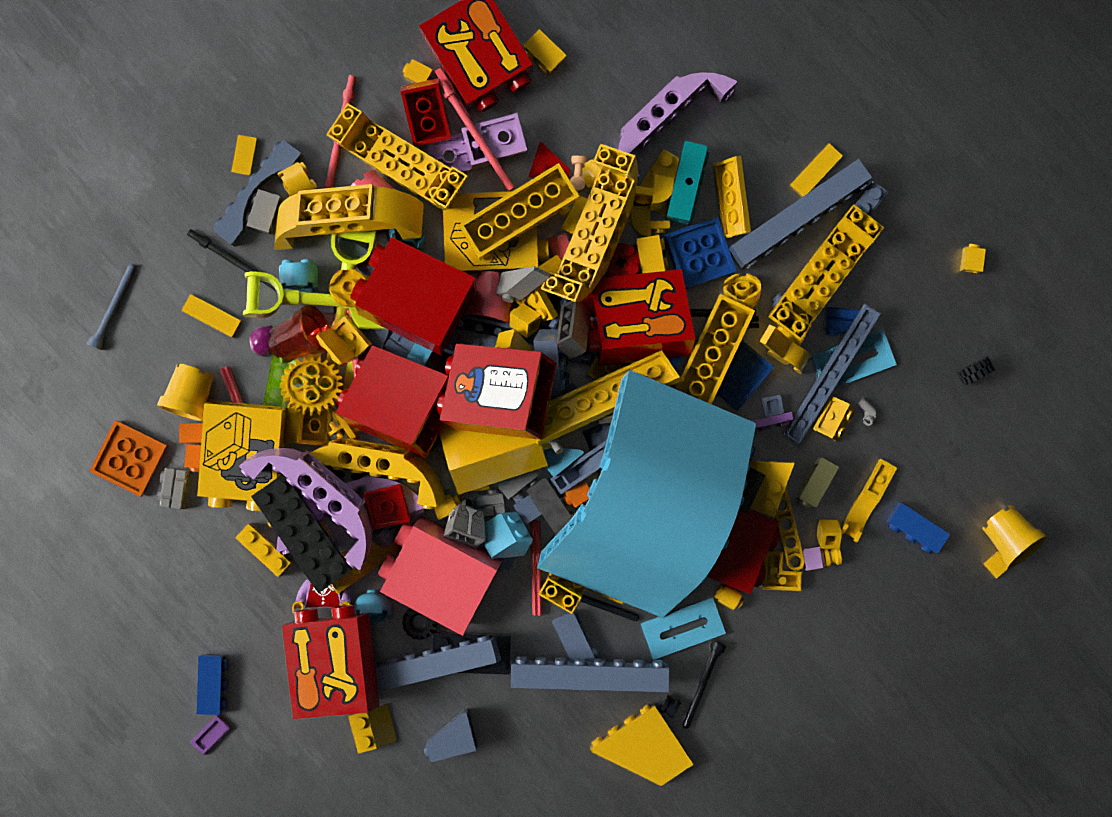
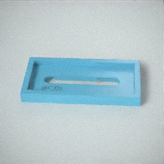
M883 329L869 334L856 354L859 355L875 349L877 355L849 366L836 387L897 365ZM837 346L811 356L818 377Z
M713 597L667 613L663 618L658 616L640 623L653 660L726 634ZM703 617L708 620L705 625L666 639L660 638V633Z

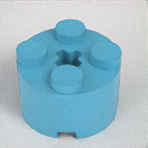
M303 259L301 262L282 260V265L279 266V282L283 289L309 293L314 288L317 291L318 266L313 264L311 259Z

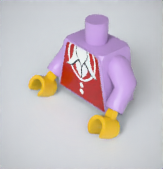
M307 579L298 591L296 601L292 605V612L294 613L296 608L304 610V604L305 608H332L350 605V590L347 587L337 594L330 585L320 593H317L311 582Z

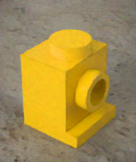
M450 493L445 495V502L434 508L438 520L449 516L450 512L458 504H462L460 495L456 494L452 497Z

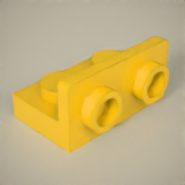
M830 396L813 430L838 442L846 432L845 427L848 421L850 422L853 419L855 408L847 402Z

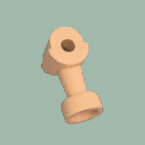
M572 156V164L575 165V171L570 182L577 193L582 192L586 185L582 175L583 164L587 162L586 156Z

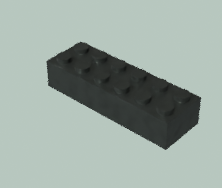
M282 474L251 497L317 593H320L349 573L352 568L346 562V559L297 488L289 484L286 480L287 477Z

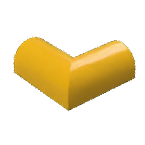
M767 551L763 563L766 567L763 589L802 591V572L783 571L784 552Z

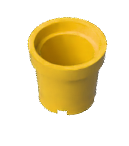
M177 364L164 396L160 397L157 407L178 416L203 422L204 403L208 400L214 375L206 371L203 374L198 368L189 365Z
M1012 504L1008 505L1009 510L1005 511L1002 509L986 522L988 527L983 526L982 528L1002 555V561L1008 569L1026 560L1048 538L1042 530L1036 529L1020 514Z

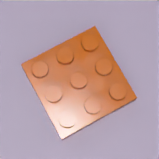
M114 420L89 472L142 497L168 445Z

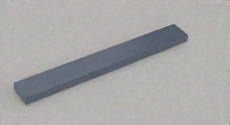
M866 304L862 306L794 415L793 420H791L783 435L799 445L801 444L878 321L881 313Z

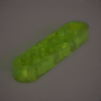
M278 347L273 351L263 405L271 406V403H267L270 400L278 402V405L273 404V406H282L283 395H281L282 388H280V382L282 381L281 379L276 380L273 377V372L276 369H281L283 375H285L284 369H289L291 353L287 348ZM281 350H284V354L287 355L286 358L282 359L281 363L285 364V368L274 366L275 362L279 363L280 361L277 353H281ZM272 388H278L280 391L279 396L275 399L269 395Z

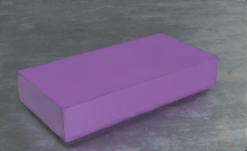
M216 715L190 743L204 756L231 726L220 715Z

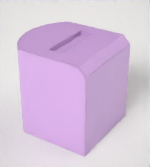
M820 546L802 549L805 560L804 570L826 567L824 551Z

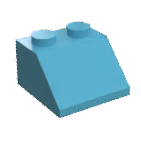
M562 447L563 451L560 454H556L553 448L544 450L543 452L548 464L546 468L555 477L584 452L581 449Z
M517 512L500 513L484 523L485 541L483 544L491 559L525 556L533 539Z

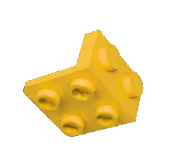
M348 315L344 316L333 328L316 336L320 346L326 349L331 355L332 360L339 365H344L357 359L372 345Z

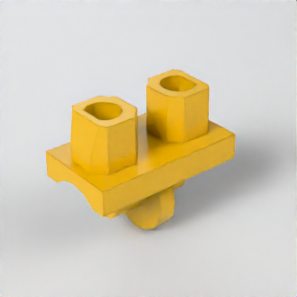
M337 409L332 411L331 415L338 426H336L334 421L330 422L329 425L332 430L328 434L330 436L336 434L338 438L344 437L340 431L342 430L347 438L355 439L356 435L361 431L348 426L336 414Z

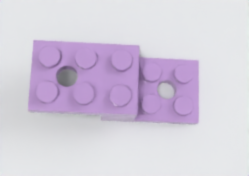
M517 113L475 124V127L496 159L527 152ZM467 127L461 128L462 133L451 135V139L426 144L429 156L449 168L453 166L463 173L491 165ZM500 133H508L509 140L507 142L499 141L498 136ZM447 151L455 154L452 161L444 159V154Z

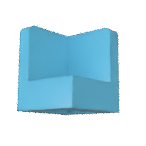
M415 343L406 359L425 366L432 351Z

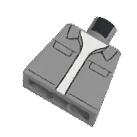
M464 499L462 504H458L450 512L443 537L477 548L485 541L484 515L482 511L473 509L472 500Z

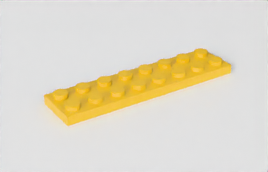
M661 350L549 401L542 439L534 440L538 446H541L613 413L621 380L629 370L669 387L679 383L680 376Z

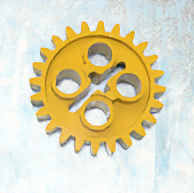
M304 356L303 362L296 359L295 365L290 363L289 369H284L285 375L281 376L280 388H282L281 395H285L284 402L290 401L289 408L295 405V412L302 409L303 415L307 411L310 412L311 416H313L314 411L321 415L322 409L327 413L328 406L331 408L335 407L334 402L337 403L338 397L342 392L341 389H343V383H341L342 376H338L339 370H334V364L328 366V360L322 363L321 357L317 361H314L313 356L308 361ZM308 372H314L316 374L309 375ZM295 384H301L302 386H301V387H295L294 385H295ZM327 384L330 387L324 388L321 385ZM313 396V397H315L316 399H315V400H310V399H308L307 397Z

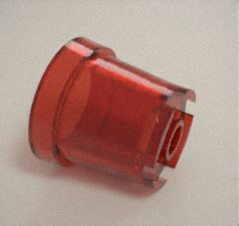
M305 305L295 311L292 317L269 331L271 333V337L268 338L269 346L277 358L281 357L284 360L282 362L290 363L310 354L317 355L326 352L327 350L320 346L316 336L331 328L320 310L312 305Z

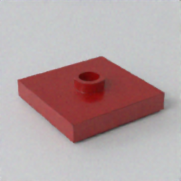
M402 483L363 492L372 530L411 521Z

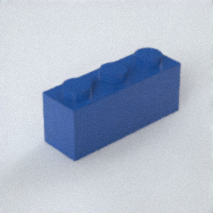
M903 503L896 505L886 521L890 524L889 528L896 533L901 531L906 535L905 539L913 544L918 542L922 545L921 549L930 555L932 552L938 554L950 536L949 533Z
M202 654L198 656L196 714L220 715L223 713V710H226V698H223V695L227 689V679H224V671H227L228 661L225 660V655Z

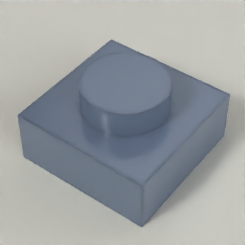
M781 395L761 399L765 417L784 414Z

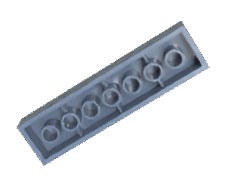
M857 159L729 248L730 254L741 269L743 267L750 268L759 261L757 259L759 256L764 258L772 253L775 245L780 247L788 242L791 234L795 237L804 231L806 224L811 226L820 220L822 213L827 215L838 206V202L843 204L853 196L854 191L858 194L869 185L868 181L872 178L860 159Z
M519 656L516 657V660H512L511 688L669 692V666L663 660H653L652 663H645V660H633V663H626L624 659H614V662H606V659H594V662H586L585 658H575V661H567V658L559 657L555 658V661H547V657H536V660H528V657Z

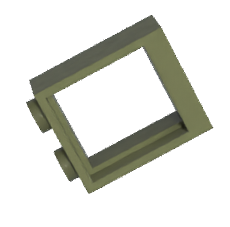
M817 458L795 496L799 500L798 504L807 509L811 507L817 508L839 467L824 458Z

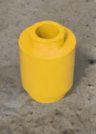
M723 584L720 585L714 598L718 599L719 603L732 610L735 608L739 609L744 601V598H742L743 593Z

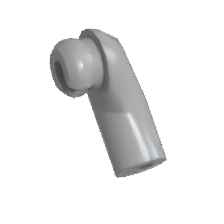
M863 398L857 405L864 410V424L872 426L876 423L877 410Z

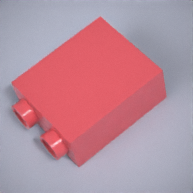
M420 516L414 526L404 523L394 543L402 546L397 559L388 554L377 574L386 579L380 592L463 636L503 559H491L488 551L480 546L473 548L444 538L445 528L423 516Z

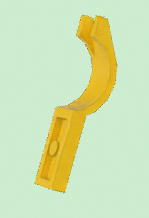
M772 325L768 326L760 340L775 355L794 366L793 369L799 374H802L811 358L809 352L792 342Z
M881 458L878 460L862 492L845 519L841 529L842 535L847 534L854 538V542H858L868 517L882 498L897 467Z

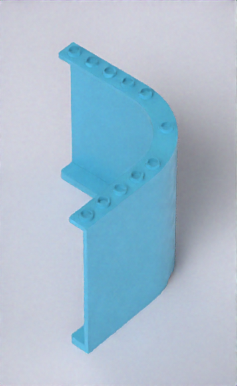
M629 370L620 383L605 450L599 465L602 471L598 480H593L587 493L589 500L586 505L581 504L571 520L541 551L537 568L663 618L676 605H679L684 598H687L693 590H696L701 582L704 583L706 581L708 573L718 559L722 549L725 550L728 546L729 534L738 510L744 502L742 495L747 486L746 475L750 470L749 459L753 453L752 443L756 437V423Z

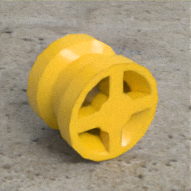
M823 549L826 567H830L832 564L842 565L840 549Z

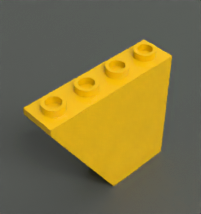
M649 704L645 705L639 710L641 713L635 717L634 715L627 717L624 720L625 724L619 728L617 725L607 731V736L604 738L599 736L591 742L590 750L592 753L660 786L694 765L654 704L651 706Z

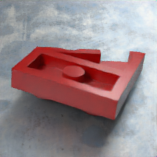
M539 142L528 177L534 179L558 163L567 177H569L570 169L543 142Z

